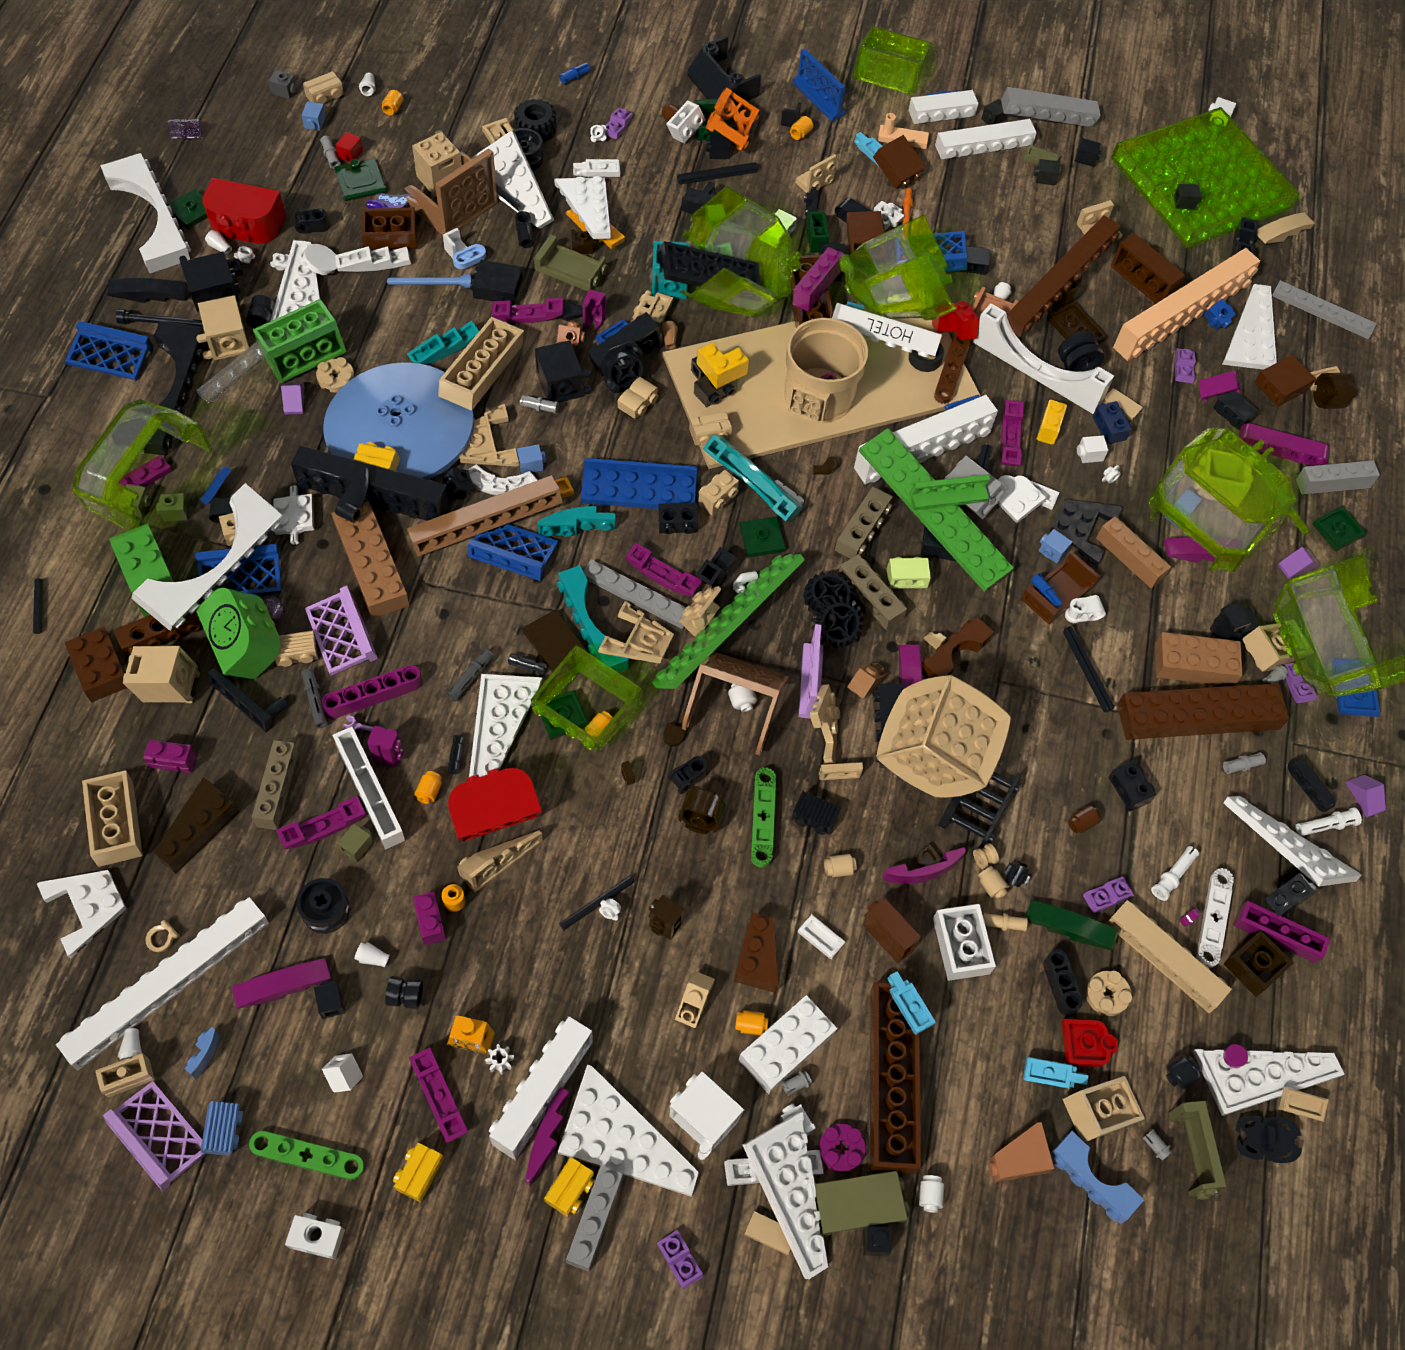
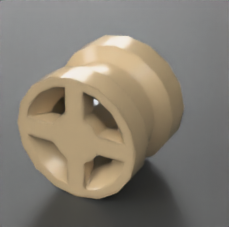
M990 843L986 844L982 849L977 848L973 851L974 859L981 869L987 868L989 864L999 862L998 853Z

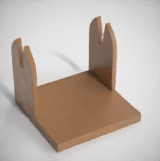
M489 148L473 159L460 152L461 164L463 166L435 184L438 205L415 186L409 185L404 188L413 197H405L409 205L415 207V212L442 235L455 228L460 230L498 204L494 154Z
M713 652L700 664L684 715L682 729L686 730L690 725L706 675L773 697L756 750V755L760 756L782 690L787 685L789 676Z

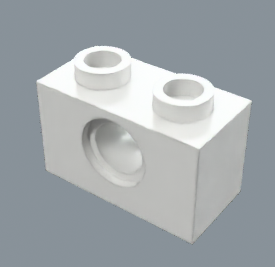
M303 1213L302 1217L295 1215L285 1245L290 1249L336 1260L345 1232L339 1226L340 1222L332 1219H326L325 1222L317 1221V1216ZM315 1229H321L322 1235L320 1239L311 1241V1233Z

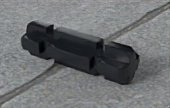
M511 653L508 658L509 665H519V668L533 672L536 670V673L545 674L547 670V663L541 661L538 663L537 660L524 656L519 657L518 654Z
M462 735L453 736V745L449 757L450 762L447 767L449 774L456 775L459 773V764H461L465 742Z

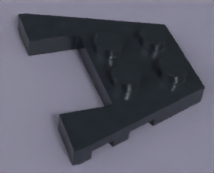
M1064 499L1050 531L1055 529L1071 540V545L1079 550V554L1083 557L1086 555L1092 560V564L1098 566L1105 549L1086 542L1096 517L1107 521L1115 516L1118 518L1122 507Z

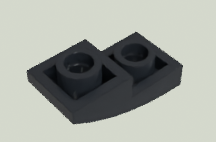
M813 186L804 198L806 203L805 216H807L808 212H816L818 195L816 187Z

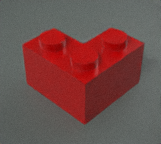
M959 301L958 303L934 305L932 326L937 333L954 331L959 340L977 338L980 319L968 302Z

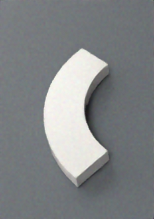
M477 464L467 469L473 487L492 495H499L537 481L530 471L517 476L499 478L484 471Z

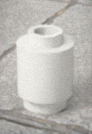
M925 1175L920 1184L919 1205L924 1207L926 1212L937 1213L938 1209L943 1208L944 1184L939 1176Z

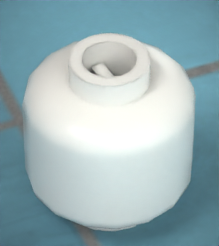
M736 684L731 685L728 695L733 708L742 712L753 709V705L757 702L755 691Z

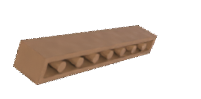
M551 475L409 527L407 531L417 556H421L563 502L559 487Z

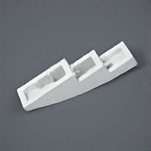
M368 246L335 255L338 271H377L411 264L407 247L390 251L387 246L371 251Z
M807 1151L808 1158L811 1159L813 1176L824 1174L820 1151ZM749 1158L733 1159L724 1162L727 1186L760 1183Z

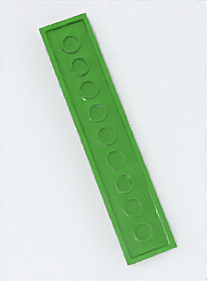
M888 428L860 447L859 452L984 592L1014 569L958 505L921 510L913 509L910 491L914 484L917 482L934 481V479Z
M801 554L776 556L771 561L772 564L769 567L760 571L758 579L749 582L746 590L737 594L734 597V601L721 610L722 613L718 617L713 618L705 630L697 633L696 639L692 643H688L683 647V652L679 656L672 658L669 661V665L656 674V678L652 681L655 688L676 689L805 560Z

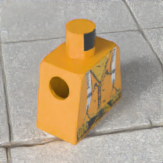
M455 1016L447 1045L489 1055L488 1049H491L495 1032L485 1021Z

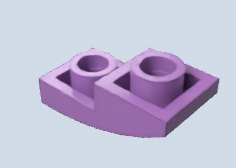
M616 109L611 114L610 121L605 125L607 128L605 135L617 139L629 124L633 114L625 109Z
M1176 349L1175 381L1193 384L1195 379L1194 365L1196 362L1194 351Z
M1301 661L1284 664L1283 666L1288 671L1286 681L1295 702L1315 701L1317 694L1309 682L1311 675L1304 663Z
M1124 877L1109 881L1105 885L1083 894L1093 914L1134 896Z
M677 1230L657 1243L682 1290L703 1278V1273Z

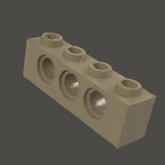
M872 487L838 538L835 551L850 559L857 554L862 556L867 547L865 544L867 541L871 542L875 535L874 530L876 527H881L884 515L890 513L893 507L891 504L893 496Z
M857 554L840 565L839 577L845 575V581L851 580V586H855L856 597L885 630H888L904 619L907 611L906 605L894 595L893 590L889 586L884 584L880 575L870 568L869 563L865 559H862Z
M273 740L252 814V819L258 828L272 830L279 828L299 755L295 743Z

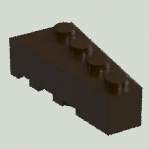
M203 777L154 853L165 866L176 874L239 813L235 803Z

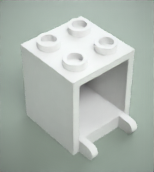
M701 1072L698 1076L694 1074L686 1083L687 1087L683 1093L679 1091L671 1099L669 1116L700 1144L698 1158L705 1160L741 1120L744 1109L706 1074Z

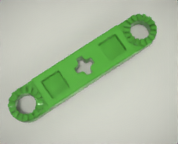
M767 767L756 772L754 783L751 861L760 868L767 867L773 857L776 774ZM766 774L770 776L771 781L763 783L760 776ZM766 813L768 818H766V821H762V818L758 816ZM758 852H765L768 858L765 861H759L756 858V854Z
M259 1131L251 1137L249 1142L250 1150L259 1157L327 1175L356 1180L364 1171V1163L357 1155L274 1133ZM267 1138L268 1146L264 1150H257L255 1145L258 1139ZM309 1149L313 1157L312 1159L308 1158L307 1161L304 1162V1158L301 1156V1154L306 1153ZM349 1161L358 1162V1170L353 1174L347 1173L345 1169Z

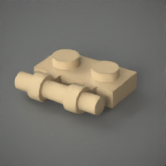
M647 290L640 297V303L633 311V319L635 320L636 317L647 312L656 324L661 327L673 304V297L658 292L653 297L651 296L652 293Z

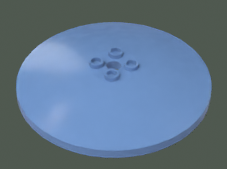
M391 363L359 374L337 392L327 408L323 433L330 454L353 460L359 443L367 444V442H371L380 448L389 446L394 448L400 457L398 467L396 468L397 472L430 480L450 468L460 458L459 456L465 452L473 434V410L471 411L438 396L439 379L445 372L419 363ZM396 412L401 413L399 416H392Z

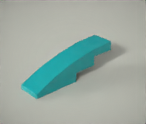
M470 321L458 330L453 327L440 337L438 334H435L407 353L413 363L427 365L467 347L479 330Z

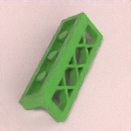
M989 474L917 482L910 491L913 509L921 510L987 502L989 497L986 485L990 481Z

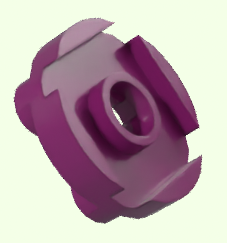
M836 1124L826 1129L820 1138L818 1150L820 1151L821 1160L824 1161L829 1169L838 1173H847L859 1166L863 1160L865 1142L858 1129L847 1124ZM840 1142H843L848 1147V1150H845L843 1155L840 1154V1150H836V1146Z

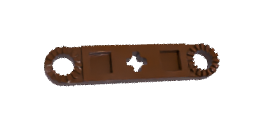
M954 335L934 394V398L938 403L948 404L952 400L971 339H966L964 341L966 343L962 344L957 341L959 339L957 335ZM940 392H946L945 394H947L948 396L943 397L940 395Z

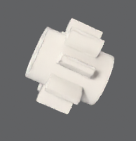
M497 1044V1049L493 1051L488 1049L490 1058L485 1059L486 1064H492L490 1067L491 1073L496 1069L502 1075L503 1070L506 1068L512 1069L509 1061L514 1060V1055H508L510 1050L508 1046L502 1049ZM498 1056H502V1063H497Z

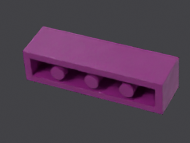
M830 247L825 250L794 288V306L809 312L842 271L844 253Z
M1249 901L1240 906L1233 926L1253 935H1256L1261 930L1277 946L1314 963L1324 958L1331 940L1324 935L1282 916H1278L1276 913Z

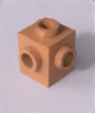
M568 321V324H560L557 343L570 340L573 349H576V346L581 345V342H584L585 331H582L583 327L578 326L579 323L570 321Z

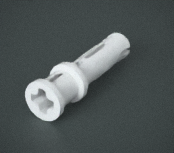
M1355 807L1341 813L1336 811L1331 816L1296 824V832L1300 836H1305L1332 828L1341 830L1349 825L1358 826L1361 824V815Z
M1188 846L1170 871L1161 875L1160 882L1151 888L1155 897L1163 901L1168 900L1170 892L1179 886V879L1199 856L1197 849H1194L1191 853L1193 847Z

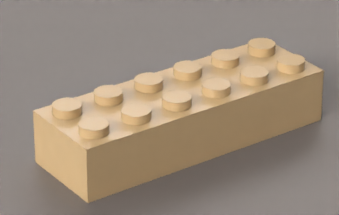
M491 317L439 379L438 396L472 411L522 348L524 330Z

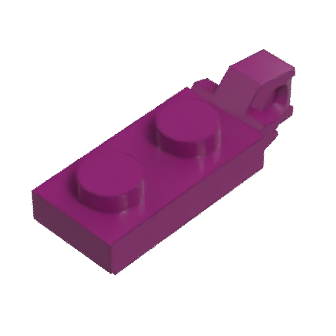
M159 455L129 472L116 484L122 493L126 484L147 487L172 472V469L165 459Z

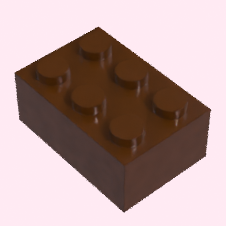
M415 207L362 209L361 236L363 246H369L370 250L387 246L389 249L417 248Z
M105 626L64 642L83 691L91 703L127 688L123 684V676L126 672Z

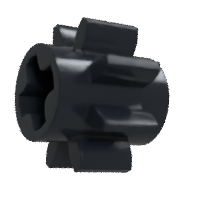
M1016 861L1014 864L1010 862L1004 872L1008 875L1006 880L1016 887H1020L1022 883L1027 885L1032 874L1028 873L1030 867L1021 861Z

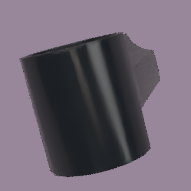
M520 211L515 215L519 246L525 249L534 245L531 216L526 211Z

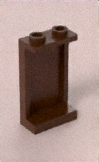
M1071 552L1064 562L1044 577L1046 582L1054 587L1053 591L1061 599L1062 605L1060 607H1054L1040 594L1035 586L1032 587L1031 585L1025 589L1021 600L1050 625L1070 608V602L1073 599L1082 598L1095 587L1100 576L1081 557Z

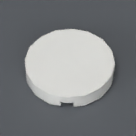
M311 244L305 248L303 260L306 261L307 267L310 270L321 275H327V273L333 274L337 269L336 254L328 247L320 244Z

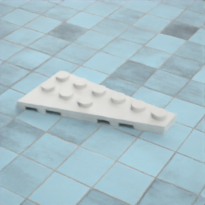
M595 176L593 178L554 179L555 186L559 187L560 193L566 197V202L574 213L578 214L579 220L585 224V228L593 239H610L605 178Z
M481 674L469 777L473 775L482 777L488 775L487 771L501 768L543 682V678Z
M1195 1049L1193 1051L1222 1116L1281 1097L1284 1087L1299 1091L1344 1075L1334 1053L1247 1051V1063L1241 1068L1236 1069L1231 1068L1225 1063L1223 1058L1224 1050L1203 1051V1049Z
M798 1112L743 1144V1148L804 1278L810 1279L828 1268L824 1239L821 1236L819 1227L820 1214L817 1211L815 1197H817L811 1159L808 1158L806 1143H808L807 1134H804L802 1122L804 1116L803 1112Z

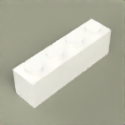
M973 90L912 97L909 113L914 124L972 117L976 114L978 102Z

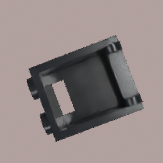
M224 251L187 260L186 256H180L181 267L197 312H199L198 303L230 296H235L236 301H239L238 294L241 292L230 258L225 257Z
M570 340L535 348L536 373L546 400L560 403L584 397V394L591 392V386H583V378L590 377L591 371L589 369L581 370Z

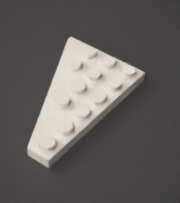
M510 131L471 157V159L475 158L488 148L492 150L494 154L496 184L523 206L520 211L528 212L531 216V223L539 229L554 221L513 131ZM497 193V197L516 212H520Z
M1231 796L1227 797L1224 801V804L1318 887L1356 882L1361 877L1359 872L1333 857L1327 850L1314 845L1292 831L1286 824L1278 822L1248 803L1245 798Z

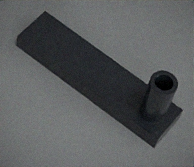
M213 668L208 672L210 685L266 733L272 729L271 719L288 707L285 699L279 697L266 708L261 709L218 670Z

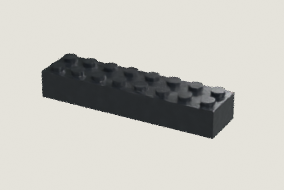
M299 446L291 462L297 485L303 489L315 490L321 494H330L341 499L362 467L368 469V488L364 502L369 501L370 505L376 509L382 508L395 514L400 513L413 519L419 518L428 521L447 514L450 507L447 487L442 483Z

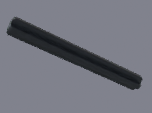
M756 162L682 173L677 175L678 184H686L756 173L758 166Z
M1066 627L1063 634L1103 712L1112 711L1114 705L1074 627Z

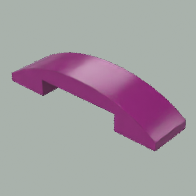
M548 298L545 300V304L511 305V301H493L492 317L514 323L546 321L563 314L564 299Z
M1005 400L1000 448L1001 464L1018 467L1021 465L1020 437L1024 402Z
M635 542L625 556V559L651 580L674 592L690 597L694 595L702 580L686 571L682 574L651 556L652 552Z
M355 796L337 804L338 808L303 823L297 824L296 821L277 829L276 832L284 849L296 848L319 841L363 818L366 813L358 797Z
M963 847L945 852L942 862L912 871L907 870L906 864L885 869L882 876L883 881L897 884H914L935 879L954 868L963 858L966 849Z
M429 1047L409 1057L446 1143L468 1133L431 1048Z

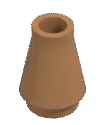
M666 321L662 323L660 328L665 348L674 349L676 348L678 327L675 322Z

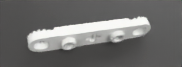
M1223 868L1215 870L1210 877L1196 954L1197 960L1205 963L1209 968L1215 967L1220 961L1234 877H1232L1233 875L1230 871ZM1217 875H1223L1227 883L1220 884ZM1214 913H1216L1217 918H1219L1217 922H1215L1214 918L1212 917ZM1204 952H1209L1212 954V962L1206 961V959H1204Z

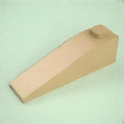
M538 830L475 853L471 857H465L457 867L459 875L476 893L543 841L542 833Z

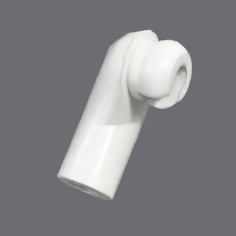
M757 572L740 574L733 583V590L737 594L746 590L744 586L746 582L758 579Z

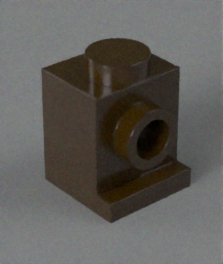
M571 229L572 250L580 254H593V247H596V239H593L588 231L575 232V229Z

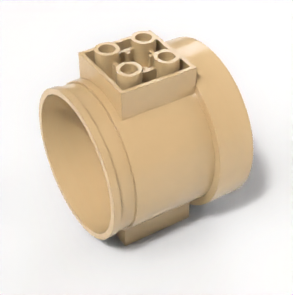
M817 318L802 323L792 332L788 340L786 352V366L788 370L784 389L785 400L789 406L788 411L803 419L818 423L838 420L850 411L854 403L858 382L864 374L868 358L867 343L856 328L841 320ZM812 368L827 369L839 374L843 378L834 380L821 379L807 374L804 370Z

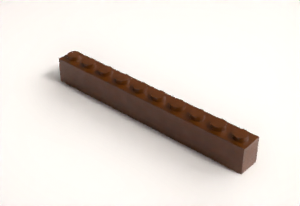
M1103 215L1007 313L1009 324L1017 336L1021 337L1024 332L1028 333L1033 323L1038 322L1042 318L1043 313L1051 309L1053 302H1058L1063 292H1067L1073 282H1077L1080 279L1082 272H1087L1092 262H1096L1101 253H1105L1108 250L1111 242H1116L1120 235L1118 232L1121 225Z

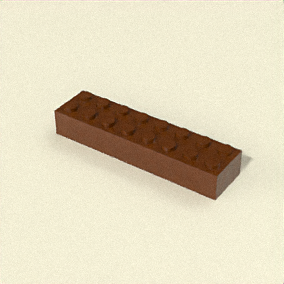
M1279 683L1124 693L1117 703L1126 740L1280 730L1289 720Z
M874 982L870 990V1171H897V1173L917 1174L921 1170L919 1033L917 1035L914 1034L892 998V994L889 991L892 988L890 983ZM913 985L919 994V985Z

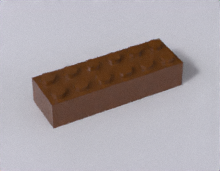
M821 255L788 256L786 259V278L796 328L812 319L833 317L828 288L809 312L793 305L794 288Z

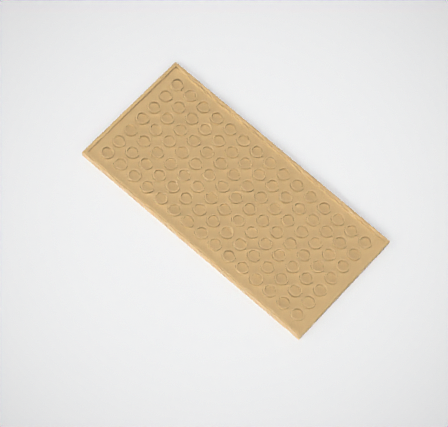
M927 290L863 305L866 312L936 332L932 326L934 304ZM795 321L663 352L664 361L689 422L692 418L726 412L732 426L731 438L728 441L748 459L945 410L944 406L947 403H938L934 398V394L952 339L948 332L939 333L942 335L940 343L944 348L942 363L935 371L921 372L910 364L908 360L909 352L901 350L902 346L890 347L885 345L886 341L879 340V343L868 340L869 336L863 335L868 347V358L864 374L858 382L853 406L842 418L826 423L808 421L788 411L789 406L784 395L788 370L786 366V352L790 335L796 329ZM710 343H714L723 355L739 347L749 360L747 374L737 379L736 391L732 395L726 396L717 404H712L706 408L694 395V382L697 381V378L691 371L692 358L697 357L698 349ZM929 354L928 358H927V357H924V356H921V355H918L919 357H921V358H923V359H926V360H931V359H935V358H936V355L933 356V355H930V354ZM964 363L952 400L948 404L979 394ZM822 368L804 370L807 374L817 378L831 371ZM833 372L837 379L843 378L839 374ZM940 392V395H941V396H943V397H947V396H948L947 394H945L946 392H944V393H943V392H942V393ZM699 445L708 469L723 466L703 450L705 446Z

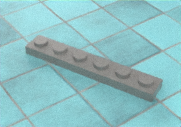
M1281 280L1272 294L1273 297L1366 339H1369L1377 324Z
M592 559L583 570L589 582L681 629L684 628L679 620L682 618V612L686 607Z

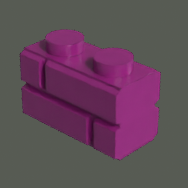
M374 726L367 741L373 761L381 764L385 762L386 765L392 767L397 766L398 761H402L405 751L401 748L402 740H399L397 731L385 730L383 727Z
M149 740L143 759L149 768L191 773L197 754L191 745Z
M435 892L413 897L424 945L446 940Z

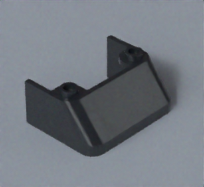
M728 36L704 44L688 67V77L706 99H719L726 87L745 101L759 96L760 74L747 79L739 73L727 75L717 63L727 58Z

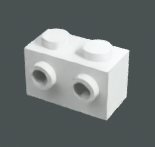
M687 101L666 125L674 139L685 143L701 126L705 118L699 105Z

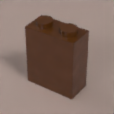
M904 134L879 148L873 156L895 190L901 186L902 188L906 187L913 179L915 181L918 180L926 168Z
M1291 355L1262 370L1254 383L1279 407L1310 390L1316 378Z
M886 898L880 902L876 900L868 907L869 911L865 914L866 919L863 926L899 964L914 951L921 936Z

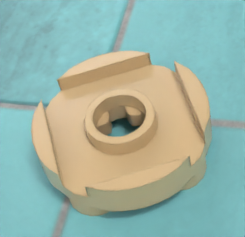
M342 357L321 362L317 366L316 376L321 388L329 389L330 392H338L355 377L352 366ZM337 373L338 377L335 378L334 376H332L333 374Z
M1101 971L1095 974L1089 980L1086 989V998L1089 1005L1095 1011H1100L1107 1016L1120 1014L1132 1000L1129 984L1117 971ZM1105 988L1112 990L1113 998L1104 995Z

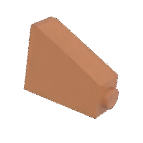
M1042 1122L1033 1125L993 1155L988 1163L989 1173L991 1177L994 1176L995 1183L1051 1172L1054 1167Z

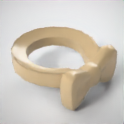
M163 920L161 925L149 930L146 936V945L154 952H164L172 945L174 938L178 939L180 935L169 922ZM167 930L169 935L165 945L159 948L155 947L152 943L153 935L157 931Z

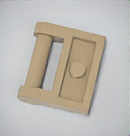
M508 118L482 126V131L491 144L506 135L503 129H506L508 133L514 130Z

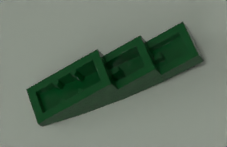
M1034 900L1030 901L1025 916L1027 923L1047 927L1049 932L1069 936L1071 941L1113 951L1118 934L1117 929L1099 921Z

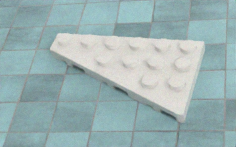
M587 1065L558 1154L598 1167L602 1165L621 1172L623 1175L692 1197L699 1172L592 1066Z

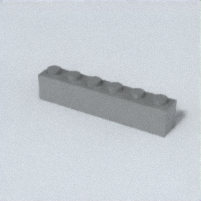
M1007 87L1001 99L1003 113L1093 128L1100 117L1098 101Z

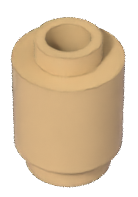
M850 854L830 856L829 859H824L826 876H832V878L853 875V871L857 869L856 860L851 858Z
M991 866L978 875L980 878L979 882L991 898L996 897L998 900L1008 893L1006 889L1009 886L997 869L994 870Z

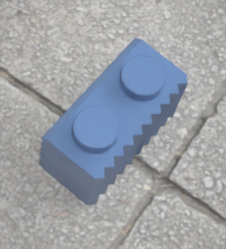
M211 1101L208 1104L200 1153L229 1156L232 1150L237 1149L239 1135H235L236 1125H241L243 1111H239L240 1104Z

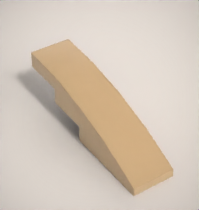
M1304 212L1293 214L1257 229L1256 235L1265 244L1283 242L1288 236L1298 235L1303 229H1311L1315 223Z

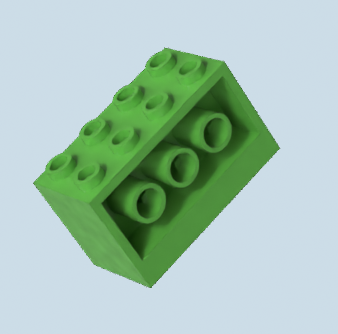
M321 299L253 329L265 361L280 383L318 366L321 362H326L346 352L337 323Z

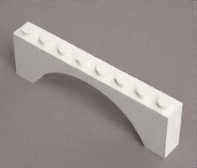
M141 153L101 165L110 190H120L136 194L151 203L158 212V221L153 235L139 249L149 273L180 264V256H186L187 260H190L188 253L191 252L189 244L183 241L185 237L182 230L177 229L180 228L176 218H172L174 215L170 205L166 206L168 202L165 195L160 194L162 189L159 182L155 183L157 180L153 170L149 171L151 167L148 160H144Z
M990 303L980 316L977 338L973 339V343L1094 414L1097 405L1102 404L1114 375L1100 367L1084 372L1067 371L1054 367L1036 357L1020 342L1009 324L1005 311Z
M246 483L232 495L229 502L235 519V537L231 550L221 563L208 573L187 581L161 582L147 579L133 592L132 599L168 630L171 631L174 627L178 629L186 621L184 617L188 613L193 614L200 606L198 603L203 598L206 600L214 592L212 589L216 585L221 586L228 578L226 575L230 571L235 572L241 565L240 561L244 557L247 559L255 551L253 547L257 543L261 545L268 538L266 534L270 530L274 532L281 525L279 521L282 514Z

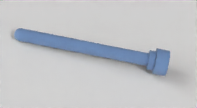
M464 274V276L388 278L387 283L389 285H461L464 288H470L472 274Z

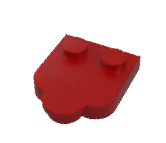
M1064 1019L1061 1021L1066 1064L1101 1067L1108 1063L1111 1055L1117 1051L1118 1042L1116 1038L1108 1034L1107 1027L1102 1022L1078 1019Z

